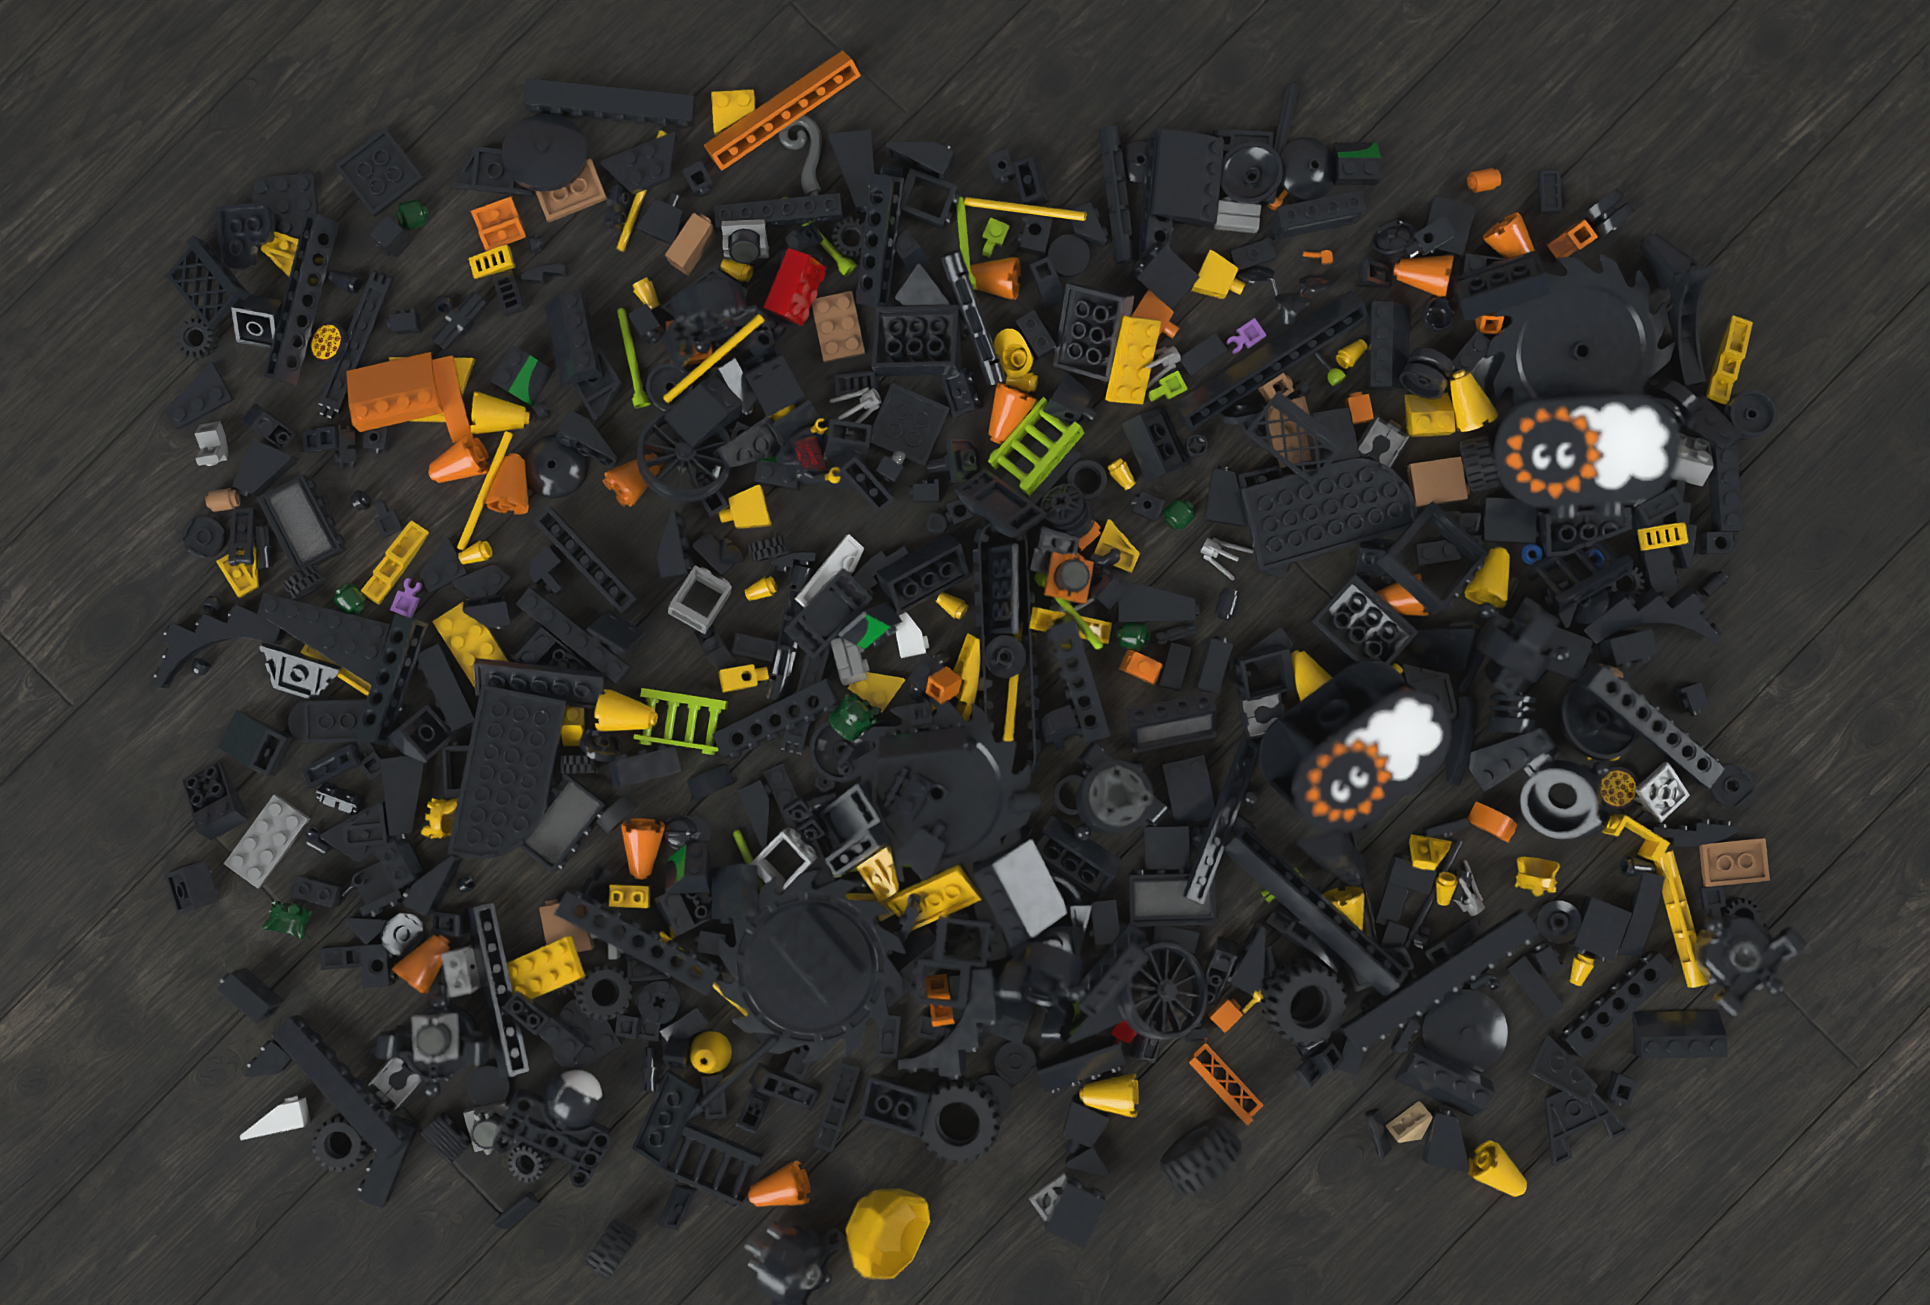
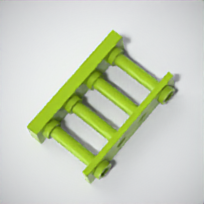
M1044 397L1034 404L1031 412L1000 448L995 449L991 453L988 460L993 469L996 470L1002 465L1021 480L1019 487L1029 497L1084 435L1082 427L1075 421L1072 425L1067 426L1057 417L1044 412L1043 410L1048 403ZM1041 417L1062 432V437L1058 441L1053 442L1034 427ZM1027 433L1031 434L1049 449V452L1044 457L1039 458L1020 443ZM1013 449L1017 450L1035 465L1030 474H1025L1007 459V456Z
M646 688L641 689L640 697H646L648 706L655 709L659 699L666 700L668 712L664 737H652V727L651 729H643L642 735L634 734V739H639V744L652 745V742L691 747L702 749L703 754L715 755V751L719 752L718 747L714 746L715 739L712 734L716 733L718 715L722 709L727 710L728 701ZM680 703L688 704L687 708H689L684 741L672 740L676 710ZM701 706L709 707L708 711H710L705 745L693 743L697 712Z

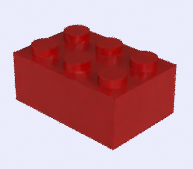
M788 248L764 308L784 320L803 326L804 321L809 316L810 306L816 299L819 284L825 277L826 267L810 255Z

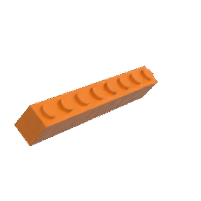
M842 50L707 142L704 147L715 164L723 171L861 75L853 60Z

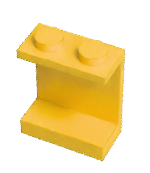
M1612 813L1607 827L1601 832L1618 836L1623 827H1627L1646 839L1637 854L1644 859L1659 862L1670 843L1629 817Z

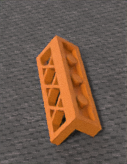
M1204 1042L1187 1058V1061L1248 1126L1253 1121L1252 1116L1264 1105L1208 1044ZM1206 1049L1211 1054V1063H1201L1196 1057ZM1214 1067H1223L1225 1069V1079H1216L1213 1076ZM1220 1082H1225V1088L1221 1085ZM1228 1083H1238L1240 1085V1095L1230 1094L1228 1092ZM1243 1098L1253 1099L1256 1103L1248 1113L1242 1107Z

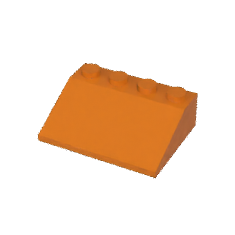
M431 352L347 371L349 408L353 426L359 432L443 413L433 372Z

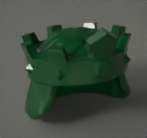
M853 693L851 697H849V694H846L839 707L829 714V722L833 729L849 741L859 739L864 730L872 727V724L878 721L874 717L879 716L882 710L877 706L870 710L867 707L870 702L866 699L863 702L857 699L858 694Z
M271 901L270 916L263 924V929L282 932L298 939H304L305 925L309 921L312 911H307V908L304 907L300 908L296 903L281 904V901Z

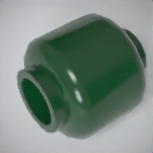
M416 199L399 204L398 210H396L400 226H404L407 230L425 226L426 218L429 217L426 205H421Z
M1175 499L1164 510L1165 517L1163 520L1173 530H1182L1195 518V514L1192 511L1194 506L1187 499L1184 501Z
M347 582L334 592L336 594L334 602L343 613L349 614L352 612L355 615L365 608L363 603L366 601V596L356 584L349 585Z
M1126 622L1123 627H1119L1117 639H1120V645L1123 648L1140 651L1148 645L1150 632L1147 631L1144 624Z

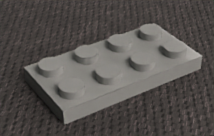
M274 794L224 864L256 888H261L310 821V818L283 798Z

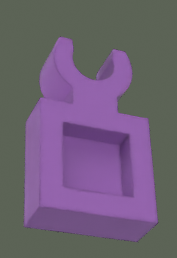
M1254 318L1236 331L1239 335L1238 337H1230L1226 343L1227 345L1231 342L1237 343V348L1232 351L1233 354H1236L1241 350L1243 344L1250 348L1267 335Z
M407 578L404 581L405 591L398 590L390 610L412 618L420 598L415 597V593L421 590L422 583L417 582L416 587L412 589L410 587L412 579Z

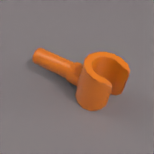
M1284 189L1279 198L1276 197L1275 202L1268 204L1267 207L1276 210L1277 207L1281 206L1288 192Z
M1329 250L1322 252L1304 251L1303 253L1304 257L1321 258L1322 264L1333 263V255Z

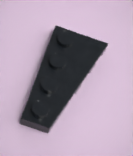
M1541 728L1471 752L1467 766L1485 792L1556 745L1546 730Z

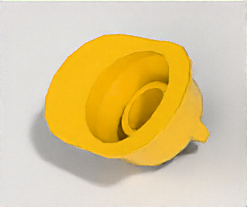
M1014 329L1000 331L995 338L994 347L996 353L999 354L1004 371L1012 378L1023 377L1029 372L1033 364V352L1018 331Z

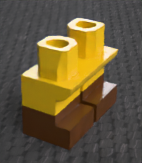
M612 883L610 885L609 907L649 908L653 906L651 901L653 900V884H633L632 886V883Z

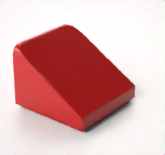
M1126 1021L1115 1024L1110 1034L1130 1044L1137 1032Z

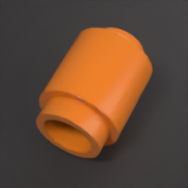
M1488 168L1471 172L1470 177L1467 178L1468 188L1472 189L1474 193L1495 189L1501 184L1499 170Z

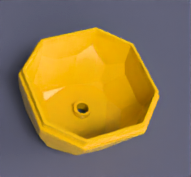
M899 1188L874 1190L869 1196L863 1197L858 1202L847 1225L846 1234L848 1235V1243L854 1266L864 1277L893 1279L913 1261L930 1224L928 1203L925 1202V1198Z

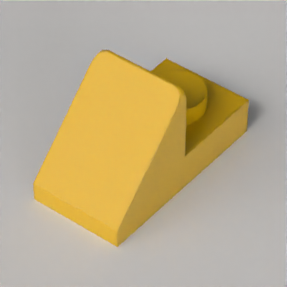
M566 706L561 731L563 746H579L581 735L585 732V708Z

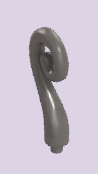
M803 115L779 132V139L786 148L797 150L805 145L807 141L806 133L800 130L798 138L790 140L788 137L789 129L794 125H801L809 132L811 147L802 170L801 183L805 196H816L821 191L816 178V168L821 155L822 136L817 124L810 117Z

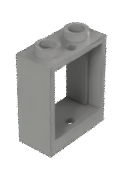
M695 565L670 603L668 614L706 634L730 596L732 586L724 578H717L704 567L699 568ZM695 580L722 594L707 618L681 604Z
M790 827L783 830L750 863V865H757V875L765 883L769 882L773 877H777L776 892L778 894H782L818 858L814 849L806 845L800 839L799 833ZM784 839L806 861L787 881L766 860V857Z
M472 945L454 948L441 954L450 997L472 993L481 987ZM471 964L475 965L474 969L471 968Z

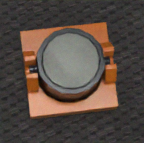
M1053 552L1051 554L1044 595L1086 604L1094 562L1085 560L1083 556L1076 557L1075 554L1064 555Z

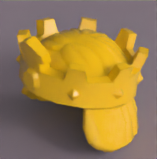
M459 797L449 801L432 798V802H428V807L431 808L430 814L426 815V820H429L430 826H424L421 833L425 836L433 834L430 836L431 839L451 836Z
M1524 856L1517 858L1519 871L1514 886H1521L1520 888L1532 890L1536 897L1542 895L1545 890H1548V893L1556 892L1555 884L1557 882L1555 875L1560 868L1558 862Z

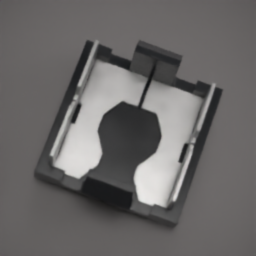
M1374 415V419L1370 421L1357 442L1359 454L1362 458L1374 460L1392 468L1411 437L1406 433H1402L1400 431L1402 426L1390 419L1387 423L1379 416Z
M1281 693L1249 702L1244 698H1238L1242 725L1244 726L1246 738L1249 740L1263 737L1268 727L1288 711L1287 703L1282 704Z
M397 1056L396 1058L388 1059L367 1084L377 1091L374 1096L377 1097L382 1105L389 1102L399 1112L426 1081L420 1079L419 1075L412 1071L406 1063L404 1056Z

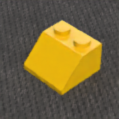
M1443 393L1441 398L1426 399L1415 394L1405 395L1407 435L1410 437L1450 435L1455 432L1454 409L1448 393Z

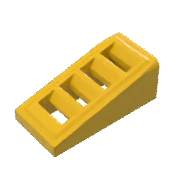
M508 245L500 246L469 258L474 279L516 268ZM502 254L505 259L504 263H502L500 259V255ZM492 257H496L498 265L494 266ZM485 259H488L490 268L486 269ZM477 261L481 263L482 271L480 272L477 268Z
M1685 522L1637 530L1641 551L1688 543ZM1665 530H1668L1670 542H1667ZM1656 531H1659V544L1657 543ZM1650 532L1652 545H1648L1646 533Z

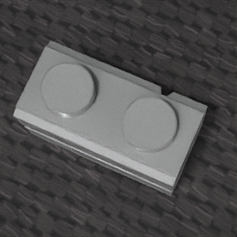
M1230 197L1222 198V200L1218 201L1217 222L1214 225V229L1257 233L1261 204H1243L1235 202Z
M843 638L832 640L831 646L842 684L848 685L866 680V672L870 670L867 659L862 660L861 653L864 652V649Z

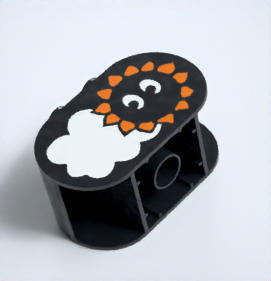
M1613 392L1533 397L1517 403L1503 417L1495 437V464L1503 484L1515 497L1530 505L1549 507L1551 517L1577 516L1578 505H1594L1596 515H1618L1624 513L1623 503H1635L1645 500L1656 494L1667 484L1674 474L1679 461L1680 439L1677 427L1667 410L1656 401L1640 393Z
M1361 660L1343 669L1277 718L1268 727L1260 744V767L1268 784L1311 826L1326 833L1338 831L1346 833L1362 827L1367 822L1379 820L1386 813V809L1402 796H1409L1418 791L1421 782L1437 770L1447 753L1451 736L1450 722L1444 708L1437 700L1406 682L1402 675L1392 666L1378 660Z

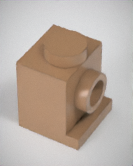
M1284 373L1258 388L1267 404L1276 394L1273 388L1274 385L1279 387V392L1284 396L1295 391L1292 387L1294 384L1288 375L1285 376Z

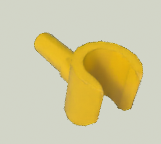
M1262 988L1258 993L1255 992L1252 995L1253 999L1242 1009L1243 1013H1246L1254 1004L1264 998L1261 995Z

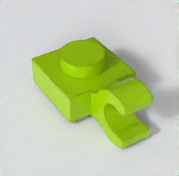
M993 218L989 219L982 239L987 241L982 255L990 258L995 245L1002 247L1010 225Z
M1176 371L1158 381L1160 387L1150 391L1147 395L1151 402L1163 395L1169 400L1188 389L1179 371Z

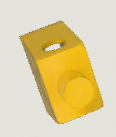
M1209 250L1198 274L1200 278L1195 282L1191 290L1224 299L1229 290L1240 295L1246 283L1235 279L1238 271L1235 265L1216 252Z
M756 485L728 498L730 508L719 513L722 523L734 520L737 529L772 526L760 485Z
M754 664L724 669L718 672L722 693L755 687L758 685L757 681L769 679L767 667L755 669ZM748 673L750 679L744 681L741 675Z

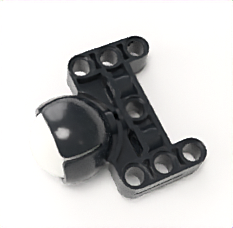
M582 1070L559 1071L548 1084L545 1100L529 1090H519L512 1098L493 1132V1149L498 1153H506L511 1149L516 1139L571 1163L572 1165L569 1169L570 1182L576 1188H583L589 1183L611 1143L609 1129L605 1125L593 1121L604 1108L606 1094L601 1089L598 1080L592 1074ZM521 1100L529 1101L527 1105L522 1106L518 1104ZM512 1118L518 1120L515 1124H510L507 1121ZM599 1135L605 1136V1139L600 1141L595 1138ZM550 1136L557 1138L552 1142L546 1140ZM500 1137H505L508 1139L506 1142L503 1143L497 1141V1139ZM587 1154L595 1155L592 1159L585 1158ZM578 1172L584 1173L582 1177L574 1176Z

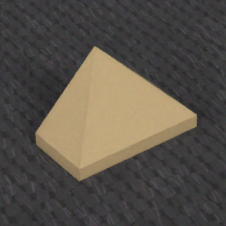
M1418 1101L1385 1126L1398 1143L1421 1140L1433 1117L1424 1105Z

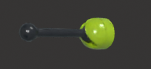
M1318 351L1314 352L1329 371L1327 378L1333 387L1346 377L1342 370L1338 368L1332 369Z

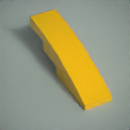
M1736 316L1731 317L1710 377L1706 393L1707 399L1722 404L1729 402L1733 383L1737 380L1741 361L1746 355L1753 322Z
M411 520L385 552L386 556L374 569V575L361 589V592L379 605L408 567L429 532Z
M1033 607L1029 628L1046 632V629H1049L1047 621L1068 614ZM1081 616L1102 643L1109 644L1112 623ZM1078 628L1081 639L1088 640L1087 637Z
M968 633L953 670L962 678L959 694L955 695L959 699L955 709L966 721H969L972 704L975 702L980 669V641Z

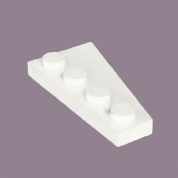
M849 534L846 535L797 595L795 600L802 606L807 604L820 588L842 568L851 575L855 570L864 547Z

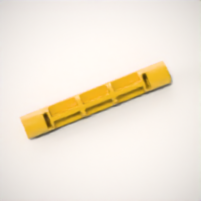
M1672 849L1665 850L1659 862L1653 861L1656 874L1665 877L1661 892L1687 987L1703 986L1708 984V982L1706 981L1707 978L1700 971L1695 959L1697 936L1676 859Z

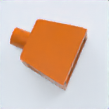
M1148 290L1132 317L1161 321L1158 338L1161 333H1164L1173 339L1179 330V327L1169 322L1174 312L1154 293Z
M1127 650L1119 670L1155 686L1164 666L1138 652Z

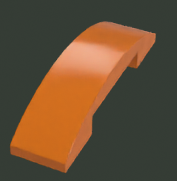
M452 355L432 360V366L445 421L452 442L456 443L462 437L471 433V423L466 413L458 381V372Z

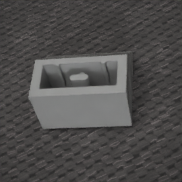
M1678 433L1680 456L1671 478L1703 486L1713 468L1710 442L1702 438H1693Z

